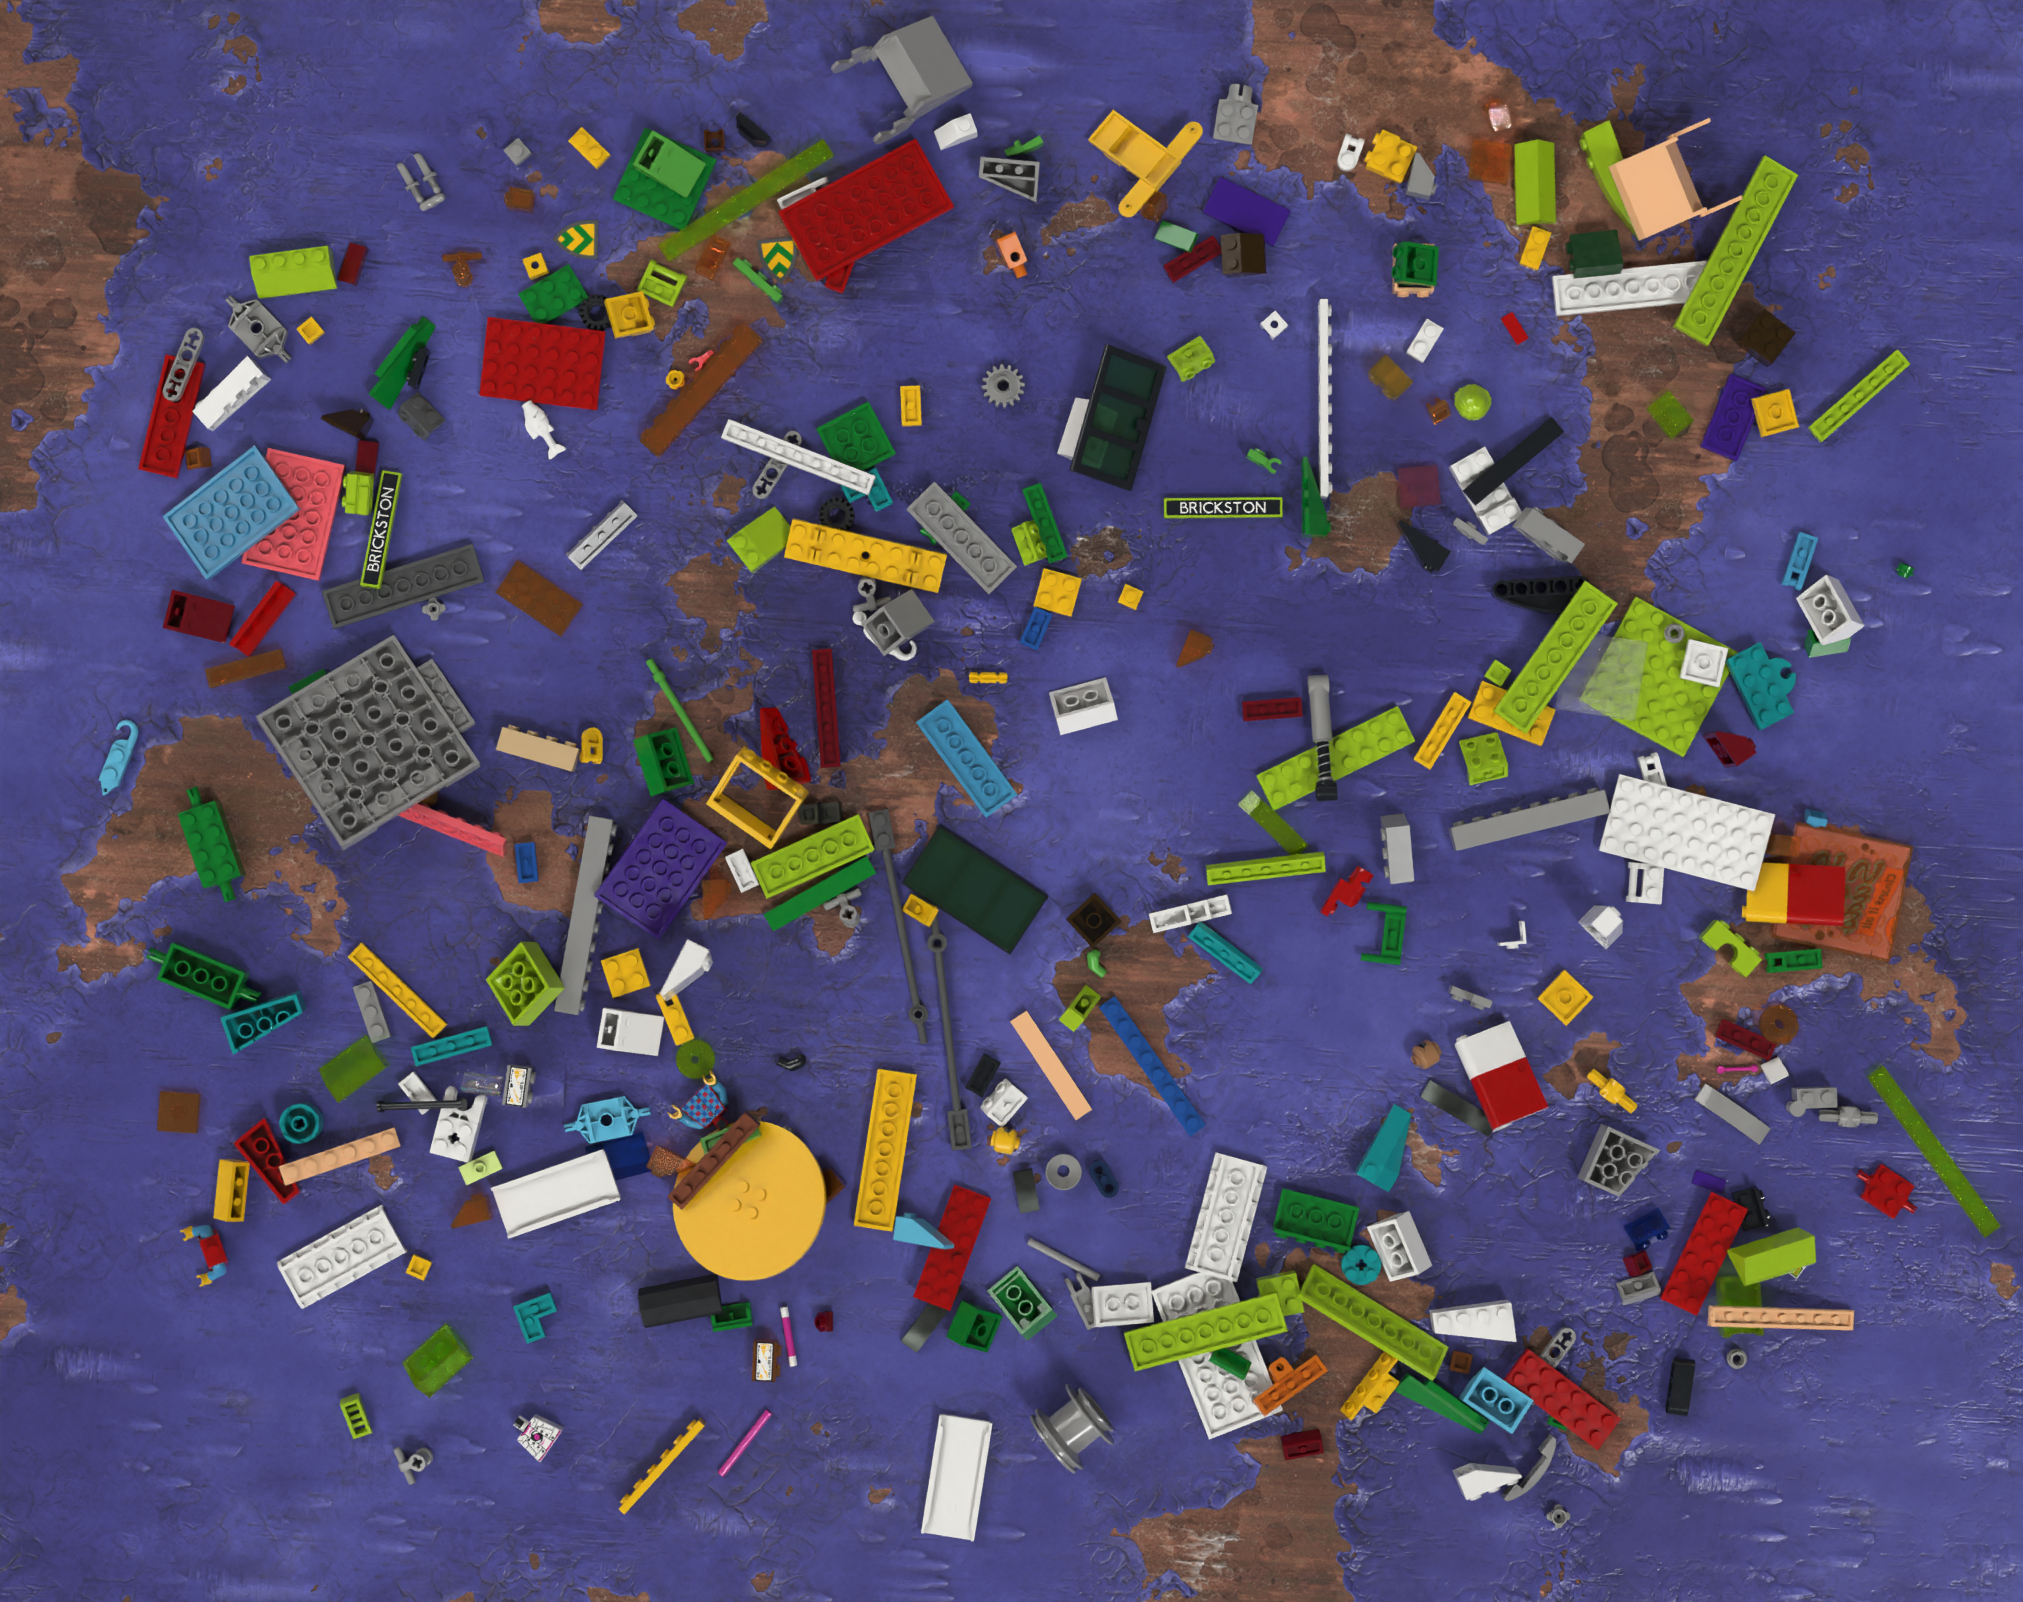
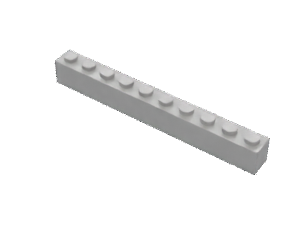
M589 816L560 976L565 989L557 996L554 1010L557 1012L580 1015L581 1011L584 1012L586 1000L583 999L584 992H587L589 988V980L586 979L588 972L591 973L593 961L590 960L591 953H594L596 949L594 935L595 933L598 934L600 922H597L598 914H601L603 910V902L594 897V893L604 881L605 875H608L610 871L608 857L613 854L614 844H611L612 836H616L617 824L612 819Z

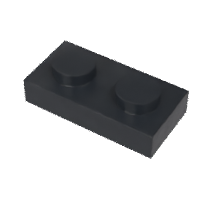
M419 348V351L415 352L413 370H410L407 375L408 386L419 390L430 356V352L426 349Z

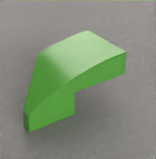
M1040 135L1023 146L1019 140H1016L1014 142L1015 145L1004 152L1007 157L1024 155L1043 147L1044 142Z

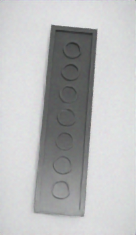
M470 544L384 571L381 589L362 587L360 585L361 579L324 590L322 594L333 629H338L427 601L431 598L484 583L485 579L474 544Z

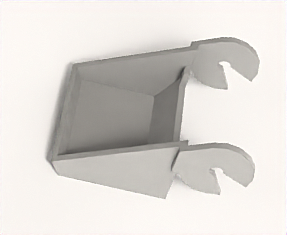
M933 16L884 35L873 48L872 46H862L852 50V58L837 60L831 67L833 73H839L860 61L865 64L871 59L874 62L879 58L908 106L903 112L906 118L894 122V129L891 131L879 132L873 138L875 144L886 142L907 130L916 119L969 89L973 84Z

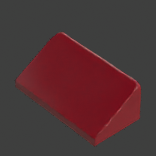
M349 243L338 281L357 286L369 250L367 247Z
M1319 1429L1281 1436L1285 1461L1324 1453Z

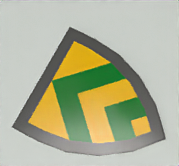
M583 220L569 224L560 230L553 240L562 250L572 256L583 259H598V220Z
M791 237L757 240L758 252L764 268L774 279L782 283L789 276L797 258L795 243Z

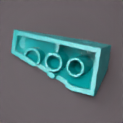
M1393 1104L1355 1170L1357 1175L1388 1192L1399 1176L1411 1113Z

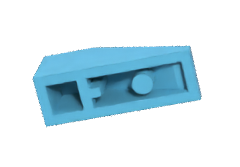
M905 1212L904 1216H896L893 1240L940 1249L954 1248V1244L926 1220L916 1217L915 1213Z

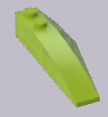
M1606 121L1584 132L1579 143L1581 149L1586 151L1588 157L1586 158L1587 166L1589 169H1592L1612 209L1638 240L1609 170V166L1622 161L1623 157L1611 123Z

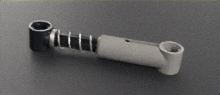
M1328 675L1308 676L1307 682L1308 694L1310 696L1313 742L1317 744L1315 750L1318 752L1316 760L1318 761L1317 769L1319 770V775L1317 777L1319 779L1315 786L1317 802L1337 801V783L1331 776L1330 763L1332 761H1330L1331 753H1329V745H1331L1329 742L1332 741Z

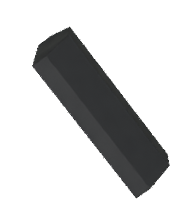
M717 1274L639 1288V1307L645 1328L723 1313Z

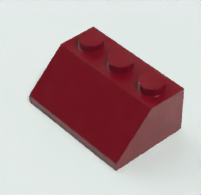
M1719 731L1703 735V738L1724 768L1737 767L1757 753L1755 743L1751 738L1747 739L1746 736Z

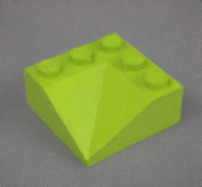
M520 942L486 978L487 983L513 1026H529L565 989L537 942Z

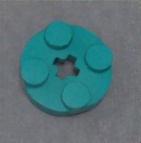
M1362 1244L1354 1245L1350 1251H1347L1342 1256L1341 1269L1346 1278L1352 1283L1366 1285L1377 1279L1381 1270V1260L1377 1252L1371 1247ZM1360 1259H1363V1262L1367 1264L1366 1267H1363V1270H1359V1267L1356 1266Z

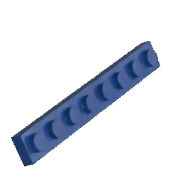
M1114 996L1099 1006L1102 1013L1188 1135L1191 1137L1206 1125L1117 998Z

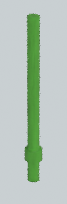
M653 658L646 661V664L653 674L654 681L659 683L705 760L709 763L714 757L665 680V674L659 670Z

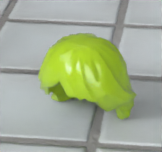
M1476 384L1463 386L1454 394V405L1458 413L1469 421L1479 420L1484 417L1492 403V398L1487 389H1483Z

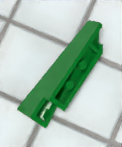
M424 316L417 324L409 327L374 373L380 380L369 392V395L387 409L392 408L407 381L409 371L413 370L415 352H418L419 348H425L436 328Z
M1406 1372L1395 1388L1397 1393L1478 1434H1481L1490 1422L1429 1378H1426L1422 1383Z

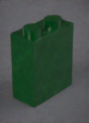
M1617 230L1570 234L1569 241L1565 243L1566 254L1570 255L1568 267L1569 271L1573 272L1574 279L1621 274L1623 259Z

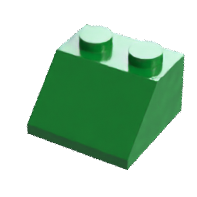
M961 1300L946 1337L961 1346L988 1353L1003 1316L974 1303Z

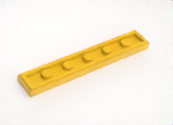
M363 942L348 956L433 1039L447 1026V1023Z

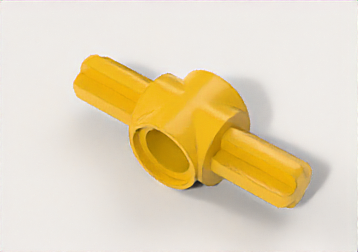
M1592 1069L1588 1073L1587 1078L1600 1088L1599 1094L1611 1104L1618 1103L1629 1113L1636 1110L1638 1105L1625 1094V1088L1613 1078L1606 1079L1596 1069Z

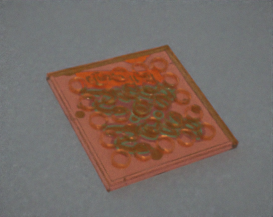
M1796 822L1787 864L1846 867L1844 925L1842 927L1775 923L1772 938L1889 962L1914 846L1821 826L1812 827L1806 823Z

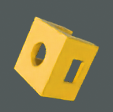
M541 252L522 259L531 280L549 274ZM535 261L539 263L537 269H533L531 266Z

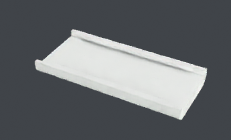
M604 1149L491 1188L507 1231L508 1239L621 1200V1195Z
M1215 1152L1185 1268L1237 1282L1267 1166Z
M383 1204L277 1262L281 1274L302 1309L408 1251L405 1249L387 1216Z
M949 1414L939 1415L921 1533L967 1539L974 1542L992 1422Z

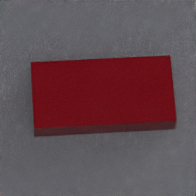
M359 440L355 471L373 473L375 482L380 443Z

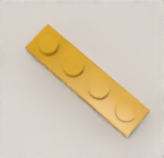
M1454 692L1413 760L1430 770L1472 702Z

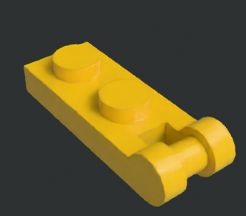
M660 993L656 994V999L676 1046L695 1039L678 995L676 994L671 998L674 1004L667 1007L666 1000L662 998Z

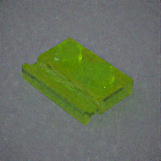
M1667 391L1646 408V411L1670 440L1694 421L1670 391Z

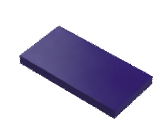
M1219 177L1203 210V214L1243 233L1264 234L1265 244L1273 247L1291 210Z
M1729 374L1700 448L1737 462L1756 417L1751 399L1764 396L1767 388Z

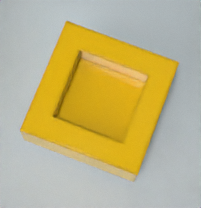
M310 317L296 328L309 345L325 334L313 317Z
M1125 584L1118 603L1136 610L1143 591Z
M414 1254L406 1273L424 1281L433 1262Z

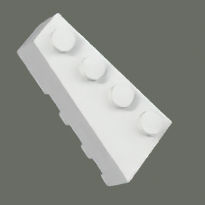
M247 356L205 399H202L195 405L193 413L209 430L214 431L272 379L256 361Z
M1594 905L1578 921L1605 949L1623 933V920L1619 917L1621 914L1613 906Z
M1509 1300L1429 1310L1432 1330L1435 1333L1517 1342L1512 1305Z

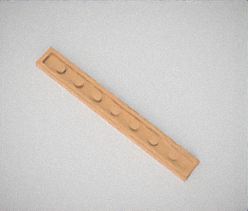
M1709 1305L1707 1325L1714 1327L1853 1330L1854 1310Z

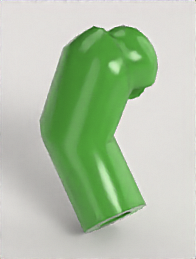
M1092 949L1087 954L1088 968L1102 978L1107 970L1099 964L1100 951Z

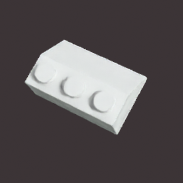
M1075 397L1057 454L1070 460L1073 459L1089 402L1087 399ZM1098 404L1091 427L1111 434L1117 412ZM1089 435L1081 463L1099 469L1108 442Z
M1829 575L1822 577L1796 598L1821 645L1849 638L1865 626L1840 581Z
M1106 677L1049 692L1060 735L1118 720Z
M1409 1211L1395 1214L1367 1226L1390 1282L1418 1275L1432 1266Z

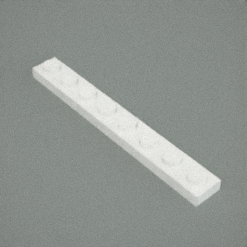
M729 419L721 436L724 440L868 496L876 478L874 475Z

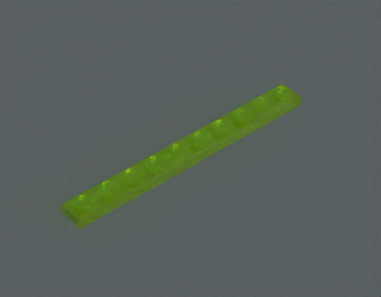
M824 139L818 141L660 243L658 247L670 263L833 158L834 154Z
M1880 1066L1866 1077L1982 1237L1986 1238L2001 1227L1886 1068Z

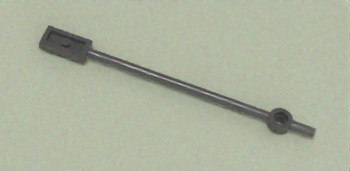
M889 810L869 812L876 851L882 850L913 1004L908 1015L909 1019L917 1025L920 1044L928 1043L924 1024L928 1018V1010L924 1005L920 1004L890 849L896 848ZM916 1011L922 1012L921 1018L915 1017Z
M937 913L931 924L932 935L928 938L927 945L935 953L953 1110L947 1112L952 1151L972 1149L968 1111L967 1109H961L942 953L947 947V939L943 934H940ZM935 939H939L941 941V945L939 947H936L934 945Z

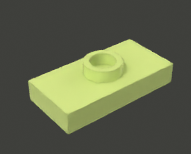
M492 1151L458 1168L466 1185L503 1169V1166L496 1151Z

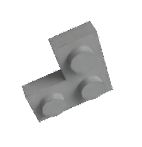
M1450 985L1448 993L1452 994V999L1463 1002V999L1471 1001L1470 1006L1480 1010H1484L1485 1007L1490 1009L1493 1002Z

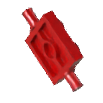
M1879 1164L1875 1172L1870 1176L1861 1169L1856 1174V1177L1865 1182L1864 1190L1859 1198L1889 1218L1895 1219L1902 1208H1905L1912 1214L1917 1209V1206L1908 1202L1909 1195L1915 1186L1884 1165Z

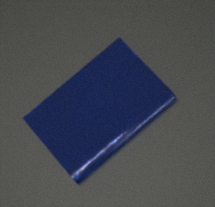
M643 1132L585 1147L587 1154L601 1149L605 1150L615 1180L653 1171Z

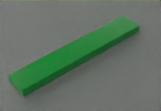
M866 856L770 910L764 916L771 929L775 931L876 874V871Z

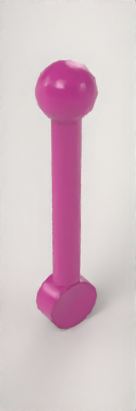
M1755 1064L1751 1067L1724 1068L1723 1066H1718L1716 1068V1071L1720 1074L1724 1073V1071H1758V1066Z

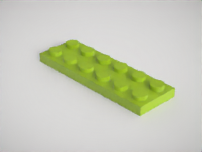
M858 814L753 861L751 865L766 899L875 851Z

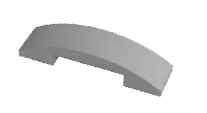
M1706 1083L1694 1098L1699 1104L1741 1131L1758 1145L1761 1144L1770 1131L1767 1125Z
M1549 1434L1538 1448L1543 1456L1520 1485L1518 1483L1509 1485L1501 1496L1505 1501L1508 1502L1523 1495L1543 1476L1552 1460L1556 1446V1439L1553 1435Z

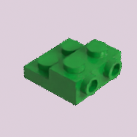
M1406 241L1397 243L1392 253L1393 257L1396 258L1395 266L1391 271L1394 283L1435 287L1437 284L1439 247Z

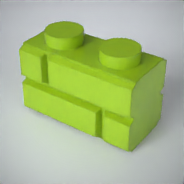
M350 471L347 473V476H344L343 487L346 488V495H343L342 507H345V513L369 515L372 513L373 473Z

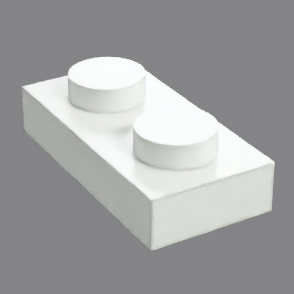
M1426 319L1406 354L1423 363L1444 328Z

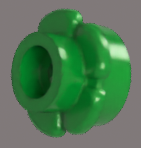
M1899 563L1898 568L1895 567L1899 576L1904 578L1914 576L1913 571L1915 568L1910 565Z

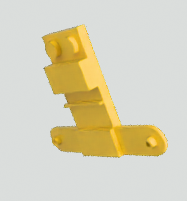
M1112 110L1089 137L1088 141L1101 150L1107 158L1118 166H1123L1127 171L1140 179L1119 204L1118 209L1122 216H1134L1182 163L1181 160L1203 134L1202 126L1199 123L1189 122L1166 148L1115 110Z

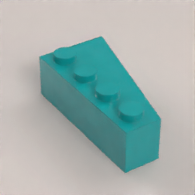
M301 990L225 1013L220 1017L232 1054H236L303 1013L307 1008Z

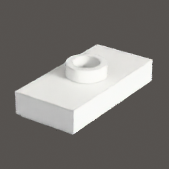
M744 849L725 857L741 893L760 885Z
M415 1071L398 1083L412 1102L438 1101ZM418 1109V1110H419V1112L423 1115V1114H425V1113H426L428 1110H430V1109Z

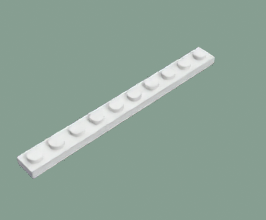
M1320 299L1318 302L1319 493L1321 498H1328L1329 494L1332 493V482H1328V474H1332V462H1328V454H1332V442H1328V434H1332V423H1328V415L1332 414V403H1328V395L1332 394V384L1328 383V375L1332 374V364H1328V356H1331L1332 345L1328 344V336H1331L1332 326L1328 324V316H1331L1332 308L1331 305H1328V299Z

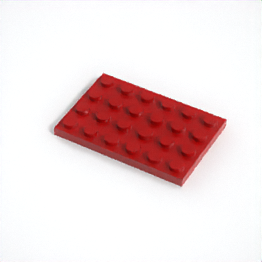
M488 317L479 396L525 402L532 400L533 403L598 410L606 331Z

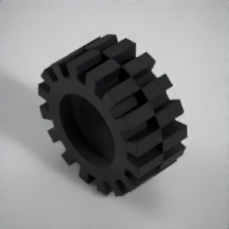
M594 294L592 297L590 295L587 300H583V305L580 306L581 320L590 330L606 331V328H611L604 300L608 299V297L604 295ZM593 307H604L606 311L605 317L601 320H594L591 317Z
M834 497L822 504L819 510V520L822 525L847 531L854 524V509L847 500ZM835 508L842 509L845 513L844 520L840 523H833L829 518L830 512Z

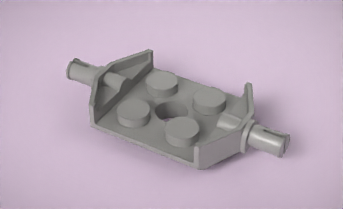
M230 295V300L228 298L225 300L233 308L228 327L259 359L278 355L285 363H288L287 359L291 360L292 357L286 353L284 345L289 332L257 299L241 304ZM255 323L262 325V330L259 333H253L252 326Z

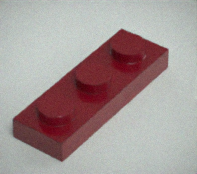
M1214 235L1194 246L1191 253L1185 252L1163 265V268L1174 284L1221 255V246Z
M1301 697L1242 702L1243 722L1303 717Z
M1722 1018L1714 1034V1037L1770 1061L1777 1042Z

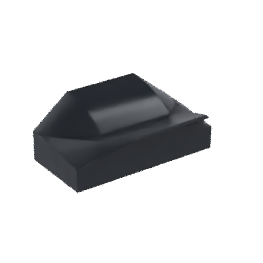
M741 112L737 114L736 128L739 135L754 147H767L771 142L770 136Z

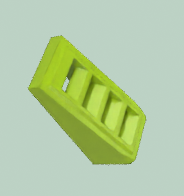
M360 1393L342 1398L340 1400V1407L353 1439L371 1434L373 1431ZM359 1409V1412L350 1415V1412H353V1411H356V1410ZM362 1417V1420L353 1423L352 1420ZM365 1424L364 1428L355 1430V1427Z

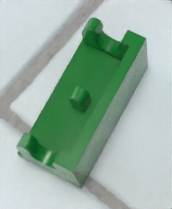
M751 1302L722 1306V1314L711 1315L713 1332L748 1327L754 1324Z

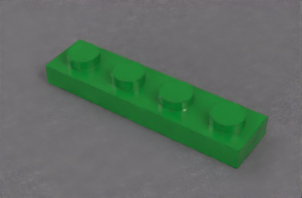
M1041 483L1022 489L1031 516L1039 528L1041 541L1046 547L1049 564L1067 558L1066 550Z

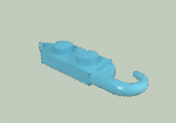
M123 720L116 727L119 730L122 726L127 725L131 728V734L128 740H117L111 747L99 777L104 796L120 786L132 756L139 730L138 726L131 720Z

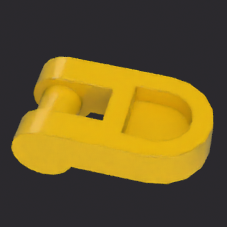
M595 727L588 728L582 733L579 759L583 763L592 761L594 764H600L603 758L602 733Z

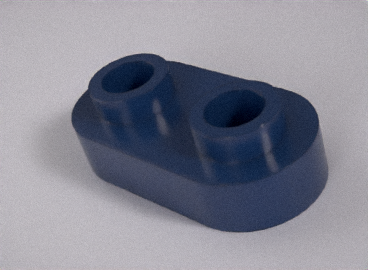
M1094 1161L1089 1167V1173L1104 1197H1114L1119 1191L1118 1182L1104 1161ZM1098 1166L1103 1168V1171L1100 1174L1095 1172V1169ZM1106 1184H1111L1113 1186L1112 1190L1107 1191L1105 1189Z

